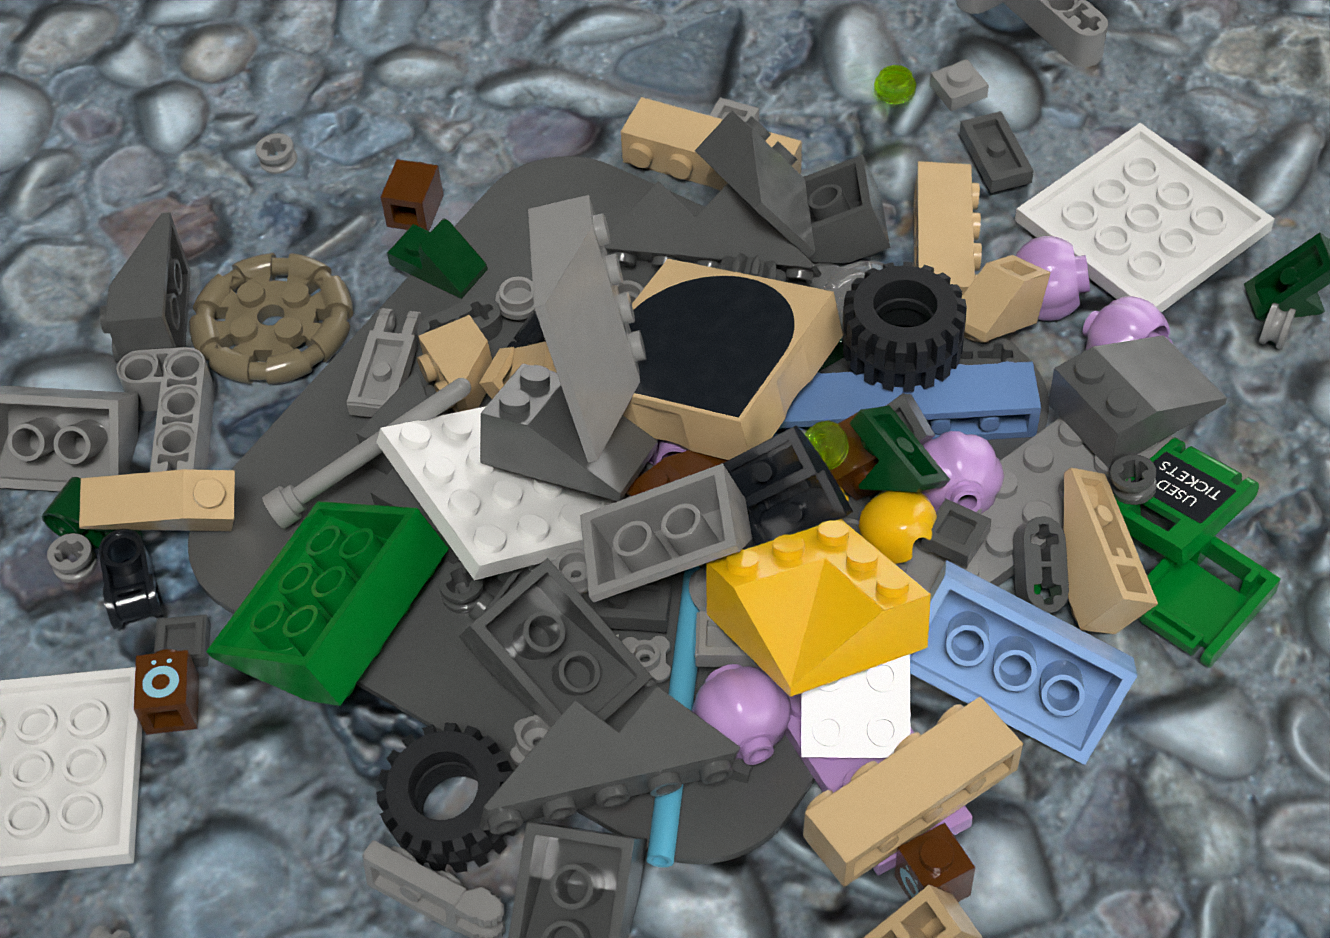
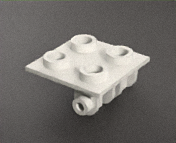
M910 654L801 693V757L887 758L894 753L898 744L910 735Z

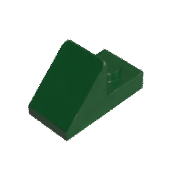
M445 218L431 232L413 224L387 252L389 265L460 299L469 292L488 270L487 263L452 223Z
M1319 232L1244 283L1258 320L1266 321L1273 303L1279 304V308L1282 311H1288L1290 308L1296 309L1294 318L1320 315L1325 312L1318 291L1330 284V239Z
M890 405L861 409L849 423L860 436L863 447L879 460L858 485L859 489L919 492L944 487L951 480Z

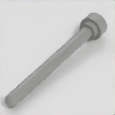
M465 378L454 380L387 426L416 420L427 421L433 419L466 397L471 391L470 382ZM379 431L296 487L291 484L285 488L278 486L262 497L264 505L275 522L283 529L288 528L302 518L301 512L307 509V502L381 454L383 451L376 443Z

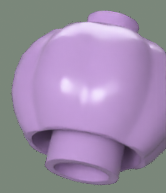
M1054 236L1032 239L1018 250L1016 257L1051 272L1038 320H1061L1074 312L1080 305L1079 293L1090 292L1086 255L1074 257L1073 245L1064 239Z
M1134 296L1116 299L1108 306H1105L1100 312L1093 311L1087 317L1083 326V335L1087 337L1086 350L1093 346L1162 335L1173 344L1172 340L1168 338L1170 328L1164 315L1153 303Z
M949 431L923 444V447L951 479L944 487L919 491L928 497L935 512L938 511L945 498L975 512L982 509L981 513L988 510L994 504L996 494L1001 490L1004 473L1002 464L995 456L993 447L986 439L973 434H964L960 431ZM968 495L967 499L961 500L962 496Z
M730 664L716 669L706 678L705 683L696 695L692 712L741 747L735 759H743L745 764L755 765L770 758L774 753L773 746L783 738L790 721L791 703L788 694L764 671L750 666L742 667L738 664Z

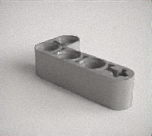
M956 0L959 9L971 14H979L1004 3L1074 65L1090 67L1098 64L1103 57L1108 21L1087 0Z
M189 347L137 350L124 355L116 367L124 392L138 393L139 411H157L150 472L181 469L207 470L215 387L204 355L199 350Z

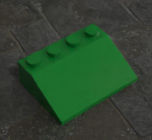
M317 501L206 652L212 659L301 699L341 706L345 698L355 689L357 681L372 659L380 653L385 640L399 620L409 611L412 601L425 582L435 573L437 565L449 548L418 508Z

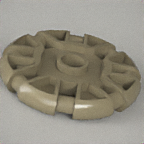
M267 253L238 261L232 264L233 270L226 275L217 274L198 295L193 305L196 315L192 316L189 322L193 347L204 355L205 360L210 361L209 366L213 371L225 378L241 383L252 384L253 380H267V383L271 385L303 377L311 373L312 367L320 361L327 362L341 348L349 334L350 324L347 321L353 316V303L350 292L342 278L337 275L332 276L331 268L326 264L301 254L290 253L289 258H276L275 253ZM276 275L288 276L287 281H275ZM319 288L321 289V291H319V292L316 293L315 295H313V296L310 295V294H312L313 292H315L316 290H318ZM269 317H282L274 325L262 324ZM214 319H225V321H216ZM305 342L308 348L301 352L297 347ZM234 344L236 345L233 349L229 348Z

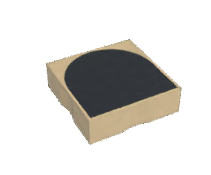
M667 259L632 303L635 322L629 323L631 332L640 330L646 360L638 361L640 383L623 416L655 439L676 443L690 451L730 460L771 439L785 420L789 406L794 398L812 381L843 336L834 291Z

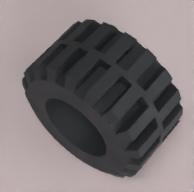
M893 262L883 264V269L871 268L865 271L864 278L857 277L851 284V291H847L844 298L842 329L843 355L846 361H850V368L856 375L864 373V381L872 385L876 382L882 383L883 389L893 391L894 387H903L904 392L914 391L915 386L918 385L926 389L934 386L935 379L945 380L950 376L951 368L956 369L958 366L960 355L963 351L967 305L966 300L962 298L960 287L957 284H950L951 278L945 273L936 274L933 267L925 264L922 268L915 267L914 262H903V266H895ZM895 325H907V326H912V327L904 328V327H897V326H895Z
M445 723L444 731L437 732L434 725L422 728L423 737L415 740L413 735L410 734L402 740L406 748L401 753L393 749L386 758L392 767L390 770L381 769L378 778L379 783L384 789L376 792L377 804L383 811L380 816L400 847L409 852L416 859L417 863L422 866L427 862L433 871H445L446 865L450 864L455 873L466 872L467 862L474 860L479 868L489 862L485 854L493 849L499 855L507 847L503 836L505 834L514 836L517 830L493 834L490 830L483 831L479 828L484 806L513 773V770L497 743L489 735L483 738L479 729L467 725L463 733L457 723ZM458 776L478 781V789L473 802L460 815L446 820H434L423 816L426 798L430 791L440 782Z

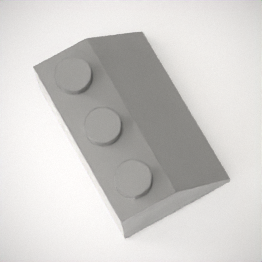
M0 386V488L61 491L71 477L90 478L128 474L138 442V393Z
M723 464L580 515L589 597L593 602L739 552L752 539L745 497Z

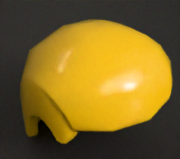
M886 491L874 497L861 511L858 525L859 533L894 564L904 563L913 557V544L918 538L923 537L926 540H931L932 528L937 515L928 497L921 492Z

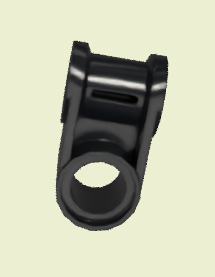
M117 529L110 532L102 539L98 553L104 581L103 597L113 629L122 628L123 623L149 615H154L156 619L164 617V605L156 580L154 565L141 536L130 529Z

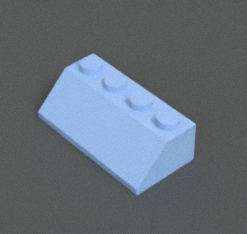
M946 560L929 591L931 598L928 648L910 654V674L967 704L981 696L1005 724L1085 765L1138 676L1134 658Z

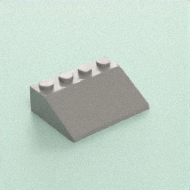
M586 195L528 209L534 309L589 463L598 461L635 393L640 383L638 361L646 360V353L640 330L634 332L630 330L629 323L635 322L630 296L628 293L619 294L617 285L623 284V278L617 254L607 255L605 245L611 244L606 217L604 213L595 215L590 197Z

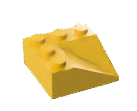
M842 519L825 521L819 524V526L791 535H782L773 541L742 549L739 552L706 563L707 615L790 697L928 648L931 594Z

